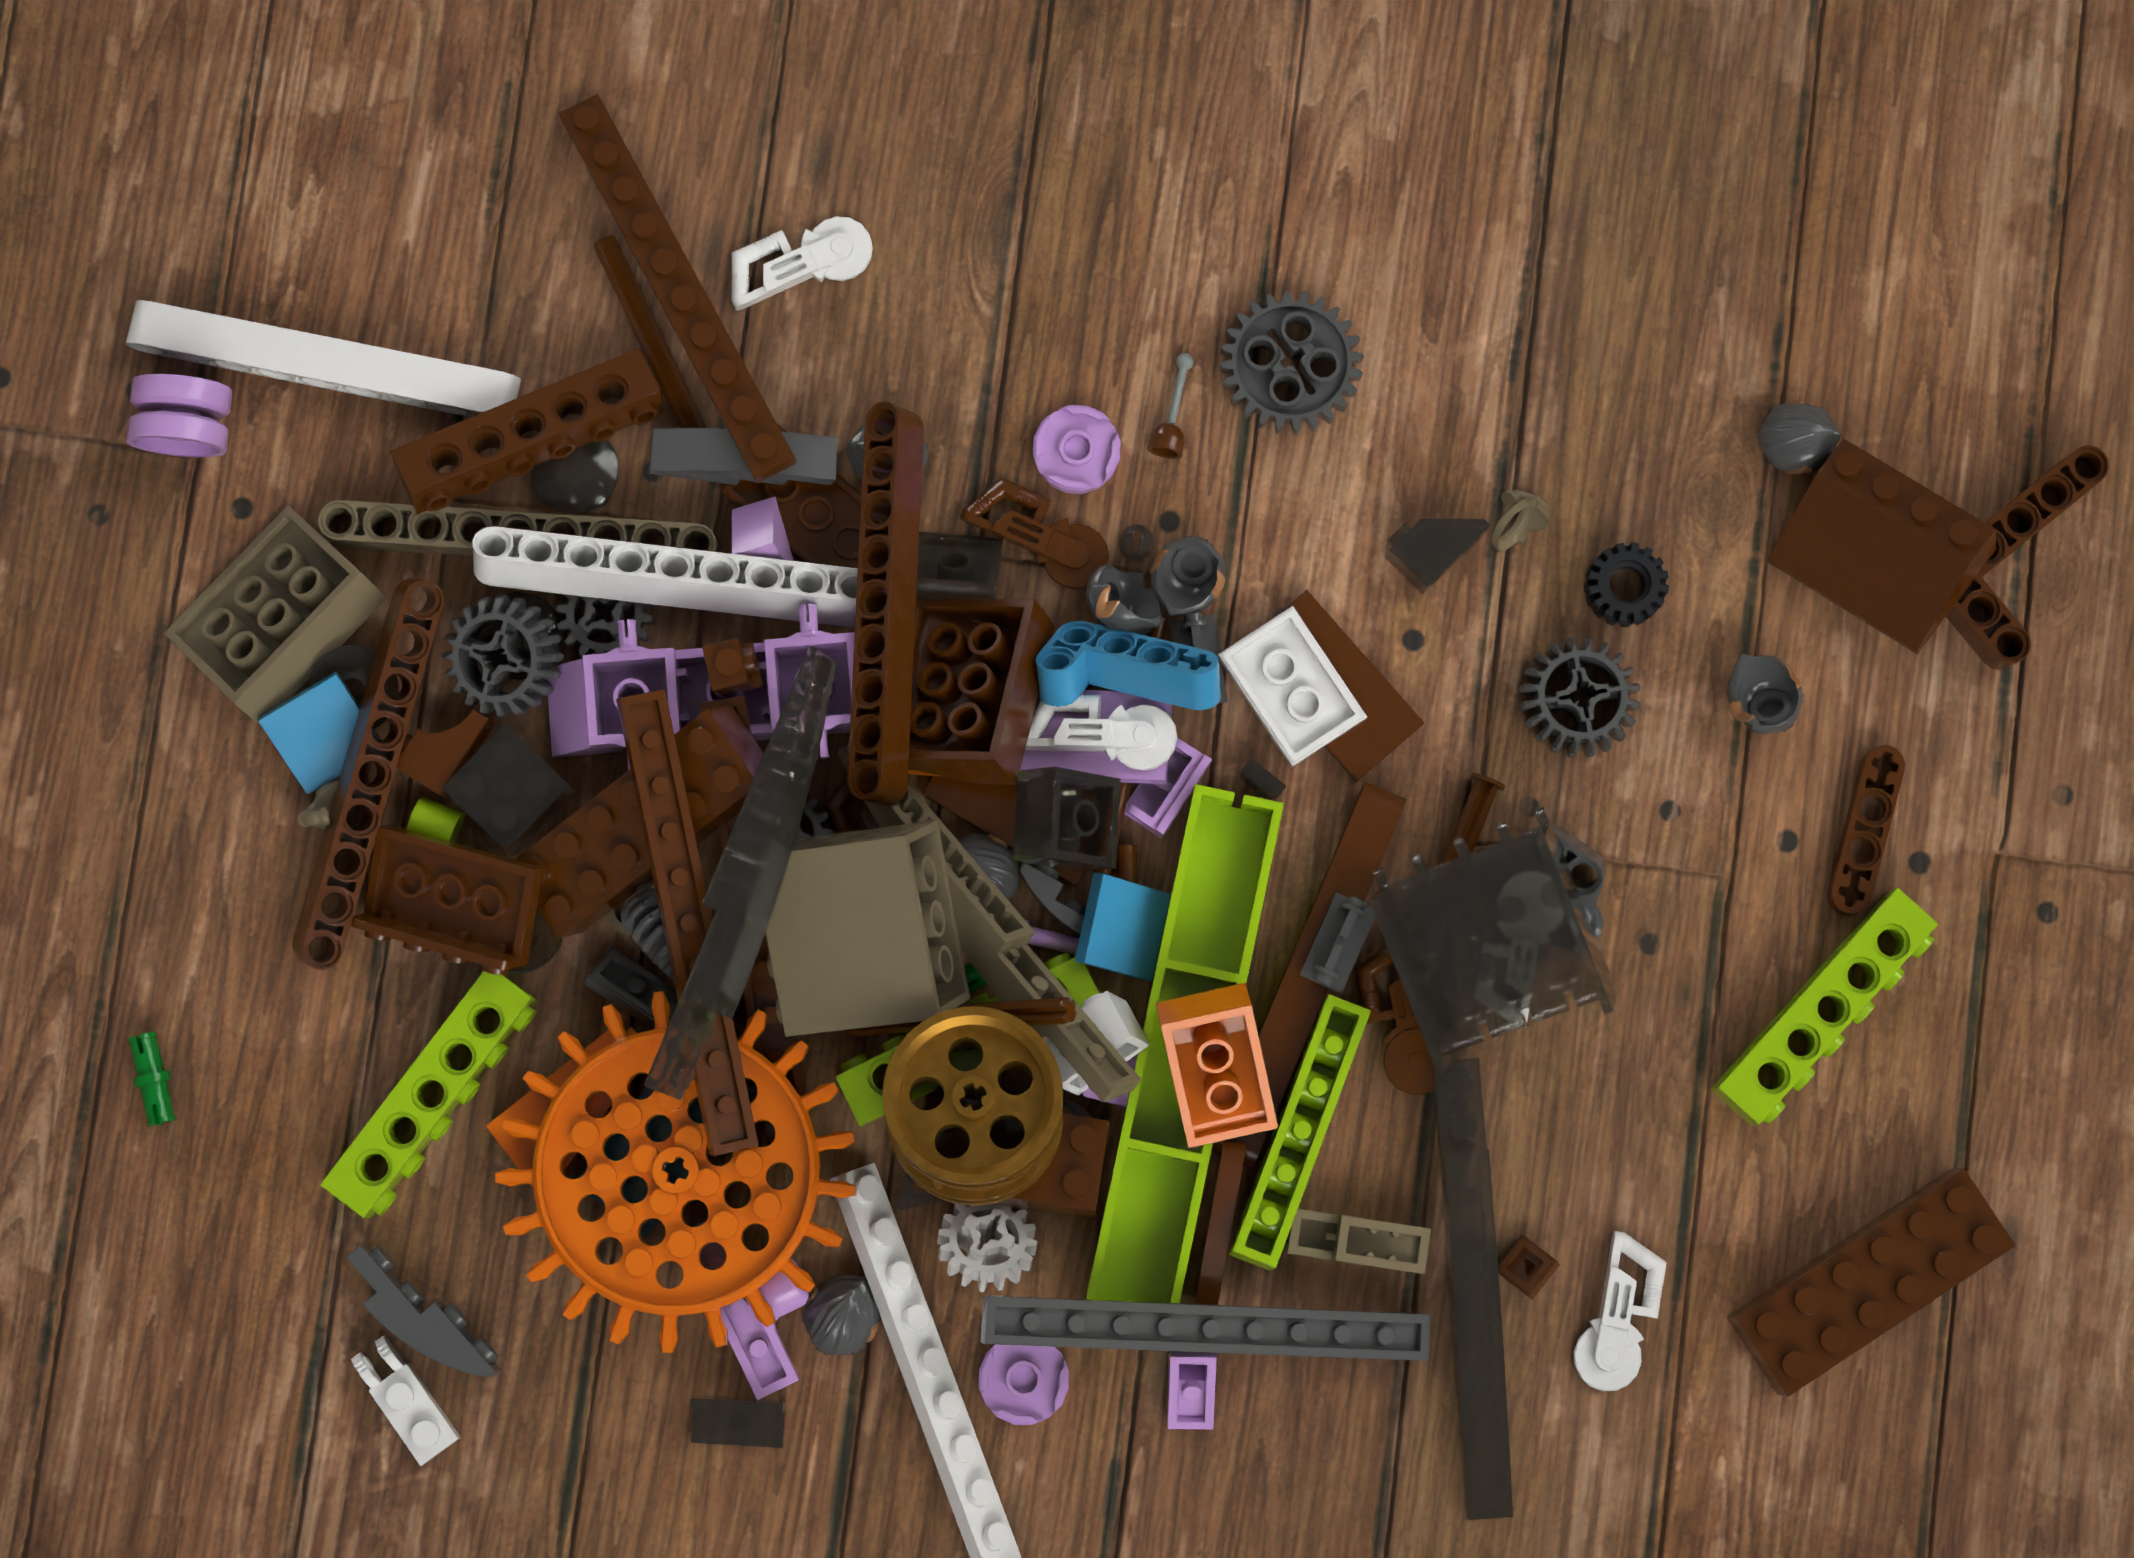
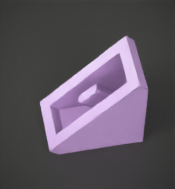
M776 497L732 509V554L794 561Z

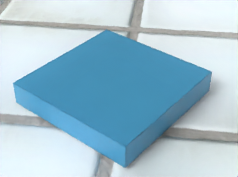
M337 671L258 717L259 723L307 795L320 788L324 783L330 782L341 775L360 706ZM372 726L371 733L376 741H380L381 738Z
M1093 873L1074 962L1152 982L1171 894L1106 874Z

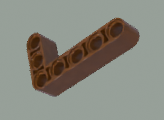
M2087 445L2076 449L1985 522L1996 529V550L1947 614L1946 618L1990 668L2005 670L2024 660L2030 652L2031 639L2024 627L1982 577L2105 478L2109 470V461L2106 454L2098 447ZM2076 460L2083 461L2089 466L2091 470L2090 479L2083 478L2075 470ZM2042 487L2050 488L2055 492L2058 501L2056 506H2051L2044 502L2041 497ZM2008 514L2016 515L2022 520L2024 525L2023 533H2016L2009 528L2007 524ZM1969 603L1979 604L1985 612L1983 623L1976 622L1968 614ZM1998 637H2004L2011 641L2014 648L2012 657L2003 656L1997 648Z

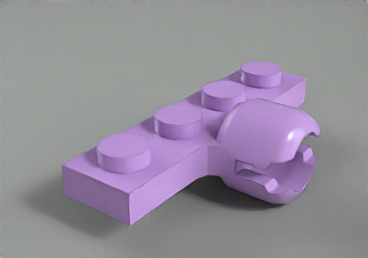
M706 1220L692 1227H699L706 1222ZM710 1243L703 1248L701 1261L710 1270L719 1269L726 1261V1251L719 1243ZM782 1272L777 1273L768 1283L760 1288L762 1296L773 1308L776 1321L779 1317L804 1306L809 1297L808 1292L795 1287L791 1280ZM745 1298L721 1308L722 1318L728 1330V1340L757 1400L799 1380L800 1377L780 1338L775 1323L769 1327L763 1325L755 1317L750 1303Z

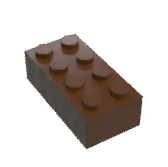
M928 1093L925 1110H932L938 1107L943 1101L944 1095ZM966 1099L964 1108L971 1105L973 1111L982 1108L981 1101ZM1063 1114L1060 1143L1051 1164L1043 1175L1025 1191L994 1205L1095 1220L1110 1121ZM1011 1119L998 1120L993 1124L990 1131L992 1142L1002 1149L1017 1147L1023 1141L1025 1135L1021 1126ZM957 1127L949 1128L938 1137L936 1149L943 1157L949 1159L959 1158L968 1150L970 1140L962 1129ZM913 1181L915 1192L930 1194Z

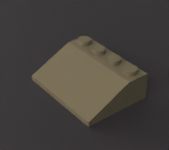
M287 505L163 634L237 707L261 726L258 717L290 699L388 597Z

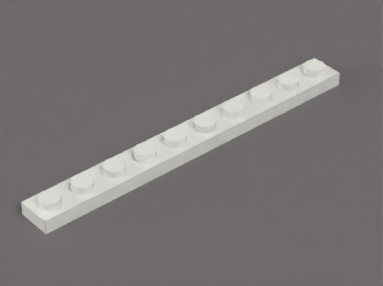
M875 1163L831 1178L830 1181L844 1180L857 1187L856 1196L844 1199L837 1198L970 1558H1022Z

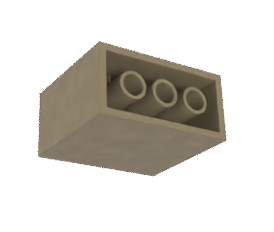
M938 820L792 839L751 856L753 863L750 870L751 881L754 888L758 890L761 905L759 924L762 932L767 937L769 948L768 971L770 976L775 979L778 995L776 1014L780 1023L783 1024L785 1037L925 1021L938 1013L957 1008L970 999Z

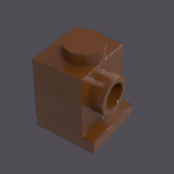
M738 638L702 647L712 691L720 698L764 687L753 642L743 644Z

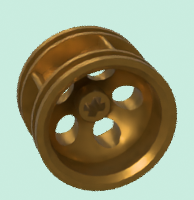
M988 1007L954 1008L938 1013L921 1022L898 1045L890 1059L884 1077L883 1108L893 1150L901 1166L913 1181L928 1193L948 1202L970 1206L988 1205L1005 1201L1025 1191L1043 1175L1051 1164L1062 1135L1063 1085L1057 1061L1047 1043L1031 1026L1021 1019L1001 1010ZM977 1048L983 1054L980 1065L971 1071H960L954 1068L949 1061L952 1052ZM1018 1068L1030 1076L1032 1084L1023 1094L1010 1095L999 1086L998 1078L1000 1074L1007 1069ZM928 1082L939 1084L944 1090V1098L938 1107L932 1110H921L912 1104L911 1097L918 1086ZM974 1093L976 1099L983 1096L981 1099L982 1108L975 1111L972 1110L971 1105L964 1108L966 1105L965 1096ZM1000 1119H1011L1017 1122L1025 1134L1023 1141L1012 1149L997 1147L990 1138V1131L995 1122ZM957 1127L968 1135L970 1140L969 1148L959 1158L949 1159L943 1157L936 1149L937 1139L946 1129Z

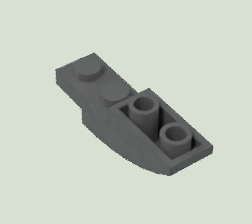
M360 1245L346 1257L376 1291L362 1305L379 1323L401 1341L419 1353L465 1373L488 1378L495 1376L501 1370L494 1362L499 1356L493 1347L482 1337L476 1341L466 1330L465 1326L469 1321L461 1310L452 1302L446 1306L442 1301L434 1302L425 1310L421 1306L425 1301L423 1295L410 1281L407 1280L403 1284L391 1271L396 1266L382 1248L377 1246L372 1249L369 1245Z

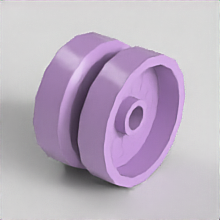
M144 374L135 376L131 383L130 403L142 412L128 419L126 442L130 446L144 451L172 456L198 458L224 455L227 452L229 429L217 420L231 413L232 390L229 386L219 382L192 376L174 374Z

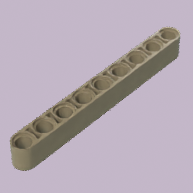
M336 500L327 503L320 510L318 516L319 528L330 541L339 547L473 556V543L466 541L465 534L471 525L481 523L485 524L486 527L513 529L526 526L531 531L556 534L563 529H571L575 531L576 536L601 538L607 532H615L620 535V541L643 543L651 535H660L665 538L664 546L686 549L693 539L705 538L710 542L708 551L720 552L719 544L712 530L698 523L444 507L437 511L427 510L417 515L413 505L347 500ZM346 514L352 516V524L348 531L341 534L333 533L332 526L337 517ZM389 517L396 518L397 526L392 534L385 537L377 535V527L381 520ZM433 520L440 521L442 528L437 537L429 540L421 537L422 527L427 522Z

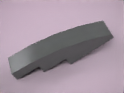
M665 428L653 429L651 431L649 474L737 485L740 480L755 481L728 429ZM782 432L797 463L761 481L784 485L787 480L832 485L836 480L838 438Z

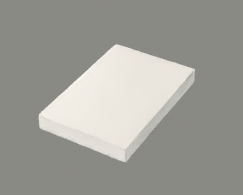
M1293 606L1217 656L1291 768L1367 719L1366 714Z

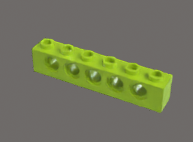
M1899 888L1888 891L1710 1090L1750 1126L1759 1125L1762 1121L1767 1125L1770 1124L1785 1108L1786 1105L1781 1101L1792 1088L1796 1091L1801 1090L1814 1076L1816 1071L1811 1066L1823 1054L1826 1058H1829L1843 1044L1846 1038L1841 1033L1852 1021L1858 1025L1871 1013L1875 1007L1871 999L1879 990L1883 988L1886 992L1889 991L1903 977L1905 971L1900 967L1911 955L1917 959L1930 947L1935 940L1930 934L1939 924ZM1882 932L1889 933L1895 939L1896 949L1891 956L1883 954L1878 947L1877 940ZM1852 965L1860 966L1866 973V984L1862 989L1853 987L1848 980V970ZM1822 998H1828L1836 1005L1837 1015L1831 1023L1824 1021L1818 1013V1004ZM1793 1031L1802 1033L1807 1040V1049L1801 1056L1792 1053L1788 1047V1037ZM1763 1064L1772 1066L1777 1072V1083L1772 1089L1764 1088L1758 1080V1071Z
M1068 952L1044 963L1081 1008L1089 997L1099 993L1085 964L1074 962L1075 957L1071 959ZM986 992L964 1004L1001 1001L997 996L990 999ZM906 1033L883 1043L881 1046L884 1052L869 1060L866 1054L863 1053L841 1064L843 1073L835 1076L860 1127L885 1116L883 1090L876 1086L874 1076L881 1066L889 1064L893 1053L906 1036ZM977 1048L952 1052L949 1061L954 1068L960 1071H971L980 1065L983 1054ZM932 1082L921 1084L913 1092L911 1102L941 1088V1086Z
M483 971L320 1186L362 1218H372L375 1213L382 1216L395 1201L397 1194L393 1190L403 1176L410 1179L423 1164L425 1157L421 1153L429 1142L433 1140L437 1143L453 1124V1120L449 1118L451 1113L459 1103L466 1106L481 1087L477 1079L487 1066L494 1069L509 1050L505 1043L515 1030L519 1033L523 1032L533 1020L537 1011L532 1007L538 1000L506 975L490 974ZM495 1009L500 1016L499 1027L493 1033L484 1034L479 1028V1017L484 1011ZM466 1045L472 1052V1061L466 1069L457 1071L452 1066L451 1054L457 1047ZM437 1081L444 1089V1098L439 1105L429 1107L423 1099V1092L428 1084ZM409 1118L416 1126V1134L412 1141L402 1144L396 1138L395 1129L402 1119ZM381 1155L388 1163V1171L381 1180L375 1181L369 1176L367 1166L372 1157Z
M1330 994L1323 999L1277 1119L1278 1128L1273 1130L1227 1255L1268 1271L1277 1267L1371 1010Z

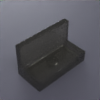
M696 1395L690 1400V1407L693 1408L691 1443L783 1448L787 1401Z

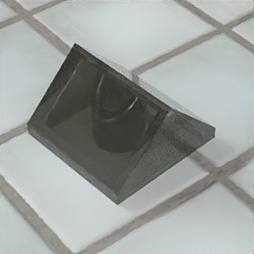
M919 532L916 599H998L1003 538Z

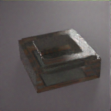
M1252 758L1239 775L1244 783L1268 800L1276 801L1286 788L1284 783Z

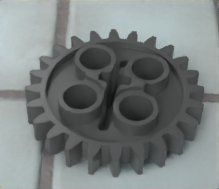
M1285 290L1282 302L1276 303L1274 297L1269 293L1266 294L1265 308L1262 309L1254 301L1250 303L1249 311L1252 316L1251 318L1241 313L1236 315L1235 321L1241 330L1235 328L1227 329L1225 336L1234 344H1224L1221 346L1220 354L1231 358V360L1220 363L1219 372L1232 374V376L1223 381V389H1237L1230 403L1232 406L1242 402L1247 404L1243 413V418L1245 419L1255 412L1259 414L1258 428L1264 427L1269 420L1275 421L1274 428L1276 434H1279L1284 423L1291 425L1293 434L1298 435L1301 423L1306 422L1310 430L1314 432L1317 429V418L1319 416L1328 424L1333 422L1332 407L1343 413L1345 412L1348 405L1342 395L1355 397L1357 389L1348 381H1360L1363 374L1359 369L1351 367L1361 363L1364 358L1362 353L1351 351V349L1359 344L1360 337H1346V333L1352 324L1351 320L1338 324L1336 319L1340 308L1337 306L1328 313L1323 311L1324 297H1320L1314 305L1308 304L1307 292L1303 291L1299 301L1292 302L1289 291ZM1292 324H1299L1307 329L1309 337L1303 341H1294L1287 336L1285 329ZM1268 331L1275 332L1281 347L1290 360H1294L1297 357L1300 359L1298 372L1292 365L1286 368L1282 366L1285 358L1284 352L1267 335ZM1263 348L1271 354L1272 361L1267 365H1257L1250 360L1248 354L1253 349ZM1324 360L1332 365L1334 373L1328 377H1319L1312 372L1310 365L1314 361ZM1298 373L1309 386L1314 388L1315 394L1310 395L1307 393ZM1280 384L1291 385L1296 390L1297 397L1290 402L1281 401L1275 396L1274 388Z

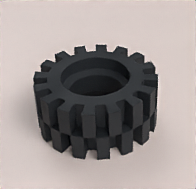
M1633 542L1629 546L1619 543L1611 549L1607 548L1592 563L1585 576L1587 581L1584 584V592L1588 593L1586 601L1589 607L1593 605L1596 609L1594 614L1599 619L1601 616L1608 619L1607 624L1614 626L1616 623H1619L1621 627H1629L1635 623L1637 626L1652 617L1663 605L1664 597L1669 591V585H1666V580L1669 578L1668 571H1663L1661 565L1664 562L1660 556L1655 559L1651 555L1653 550L1648 547L1644 550L1640 549L1639 544ZM1630 569L1641 577L1643 591L1638 599L1622 601L1614 596L1610 589V578L1615 571Z

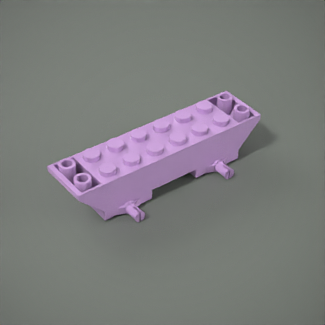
M808 604L809 622L807 621L806 605H799L800 632L787 638L764 640V643H754L764 687L720 698L712 691L702 648L675 650L674 648L648 649L637 646L636 620L627 619L628 637L626 622L619 620L617 621L619 648L603 654L583 655V659L553 666L562 674L558 679H548L554 688L553 692L548 695L552 757L627 752L616 699L665 689L674 734L700 715V702L746 696L752 737L755 741L809 736L810 759H819L818 741L821 759L829 758L827 734L850 732L855 632L831 634L821 630L818 631L817 605Z

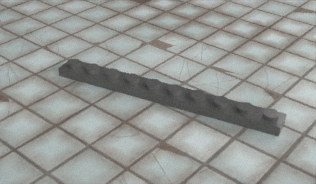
M983 1295L980 1342L998 1345L1428 1361L1431 1315L1404 1312Z

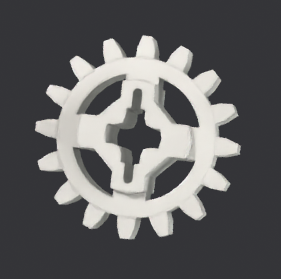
M955 1203L954 1215L945 1214L943 1217V1229H939L937 1244L941 1245L938 1256L939 1260L949 1261L947 1274L949 1276L955 1275L958 1272L963 1274L961 1285L964 1287L972 1280L978 1281L980 1292L985 1291L988 1282H993L998 1291L1003 1290L1005 1278H1008L1015 1284L1020 1282L1021 1270L1029 1271L1031 1269L1033 1260L1031 1256L1035 1255L1037 1241L1033 1239L1036 1229L1035 1224H1025L1027 1211L1023 1209L1014 1213L1011 1211L1012 1207L994 1204L966 1207L965 1205ZM1007 1228L1012 1232L1014 1236L1008 1234ZM960 1248L966 1251L967 1257L962 1253Z

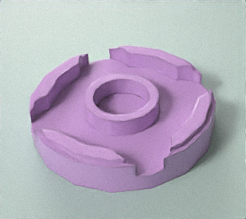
M1068 405L1048 415L1040 423L1034 436L1033 458L1039 474L1050 486L1065 493L1084 494L1099 489L1112 478L1120 462L1121 441L1115 427L1104 413L1085 405Z
M995 1344L986 1353L979 1369V1389L985 1404L998 1418L1014 1425H1033L1049 1418L1062 1406L1069 1389V1370L1062 1353L1056 1347Z

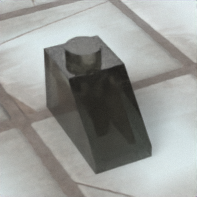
M1420 519L1412 528L1407 523H1404L1388 539L1387 542L1392 547L1385 558L1423 595L1487 532L1490 524L1485 519Z

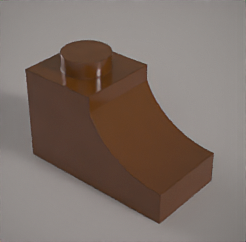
M473 709L461 723L449 730L438 733H425L418 728L413 736L410 734L405 736L396 768L439 796L447 799L495 724Z

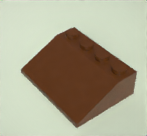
M1843 438L1816 474L1771 552L1768 563L1915 654H1918L1995 552L1996 529Z
M916 599L908 769L975 784L1017 785L1039 694L1036 657L1053 636L1055 627L1054 623L1035 599Z

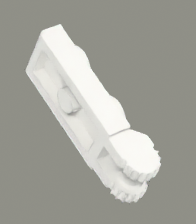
M383 1335L375 1341L377 1351L395 1371L382 1381L370 1360L362 1353H358L351 1360L359 1375L371 1388L369 1392L419 1465L422 1466L461 1437L411 1364L404 1362L388 1338Z

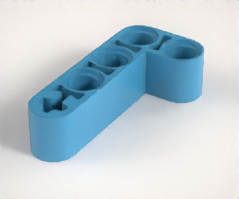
M1072 621L1062 625L1036 657L1040 698L1045 704L1050 706H1067L1075 702L1089 684L1192 710L1210 709L1216 706L1221 699L1218 657L1213 652L1120 629H1112L1086 621Z

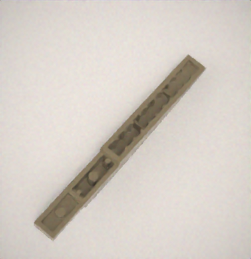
M845 745L839 748L837 755L848 772L849 745ZM909 782L906 794L896 805L884 806L864 801L879 827L938 820L961 949L1001 1002L1065 997L1073 999L1027 945L1035 931ZM1075 1000L1077 1015L1073 1022L1031 1026L1045 1042L1051 1041L1056 1046L1060 1054L1067 1059L1087 1083L1090 1090L1102 1102L1133 1091L1141 1080Z

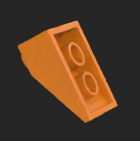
M1246 983L1157 1002L1156 1007L1188 1148L1278 1128Z

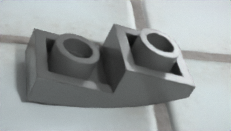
M1036 861L1033 867L1024 862L1020 868V875L1031 894L1058 923L1080 937L1086 908L1068 898L1064 905L1056 901L1064 885L1057 881L1060 873L1039 861Z

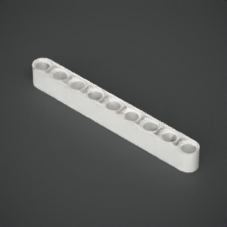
M137 300L135 302L126 340L127 346L150 354L466 417H473L517 399L521 382L519 377L498 370L145 300Z
M505 527L483 528L475 534L472 540L474 574L480 582L490 586L799 621L798 606L805 604L808 622L810 621L808 604H816L819 624L855 627L858 568Z

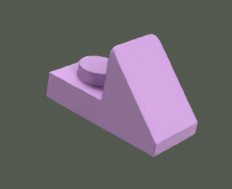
M1170 1351L1168 1355V1429L1213 1430L1216 1353Z

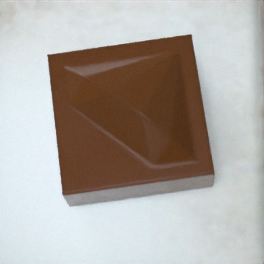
M1522 1234L1494 1270L1511 1285L1533 1300L1560 1264Z

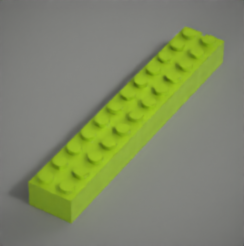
M1198 784L1194 786L1142 1028L1150 1045L1137 1055L1134 1071L1141 1080L1133 1091L1129 1092L1085 1299L1180 1303L1213 1143L1188 1148L1156 1003L1247 983L1284 806L1282 802L1244 795L1240 808L1231 807L1235 792Z

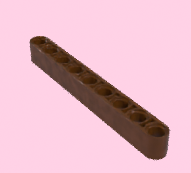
M882 401L875 404L869 410L865 420L848 788L857 799L884 806H893L903 799L908 785L924 427L920 416L914 412L890 402Z
M415 578L403 580L395 588L329 813L330 825L325 827L293 938L292 947L296 957L317 970L332 968L339 962L352 923L443 607L444 597L442 591L437 584L430 580ZM421 587L426 592L427 601L421 610L414 611L409 602L410 594L415 588ZM409 630L414 637V646L409 653L403 655L397 648V639L403 631ZM397 674L401 679L402 688L399 694L389 698L385 693L384 683L390 675ZM385 717L389 723V733L383 740L376 741L371 733L372 726L377 719ZM373 761L377 768V775L371 783L363 785L359 778V770L364 763ZM355 805H361L364 810V819L357 827L350 828L346 821V815L350 808ZM348 848L351 851L352 861L345 870L337 871L333 864L334 857L340 850ZM336 892L339 896L338 908L331 914H323L321 910L323 898L329 893ZM318 936H324L327 941L325 952L317 958H311L308 953L310 942Z
M1366 781L1359 793L1258 1033L1275 1114L1328 988L1300 976L1301 970L1335 893L1337 892L1348 898L1353 896L1365 902L1407 800ZM1268 1130L1227 1139L1247 1143L1243 1165L1250 1168L1253 1167ZM1223 1141L1214 1142L1212 1151L1221 1155Z

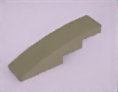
M1244 1201V1202H1243L1242 1213H1243V1210H1244V1208H1245V1205H1246V1202H1247V1201ZM1298 1209L1282 1253L1425 1274L1431 1229Z

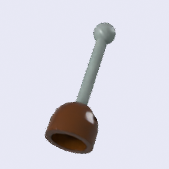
M1182 353L1176 359V365L1179 370L1167 423L1157 426L1149 438L1147 450L1159 457L1169 459L1182 457L1185 444L1184 434L1180 427L1176 425V419L1187 370L1191 369L1194 363L1193 357L1188 353Z

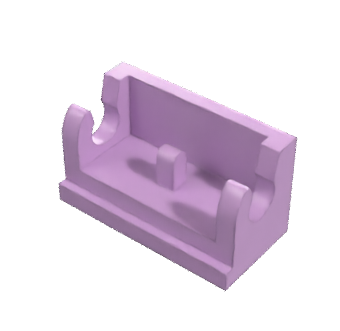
M1177 739L1175 751L1168 759L1167 784L1139 783L1126 804L1124 815L1162 839L1192 794L1195 784L1200 782L1209 768L1212 759L1182 740Z

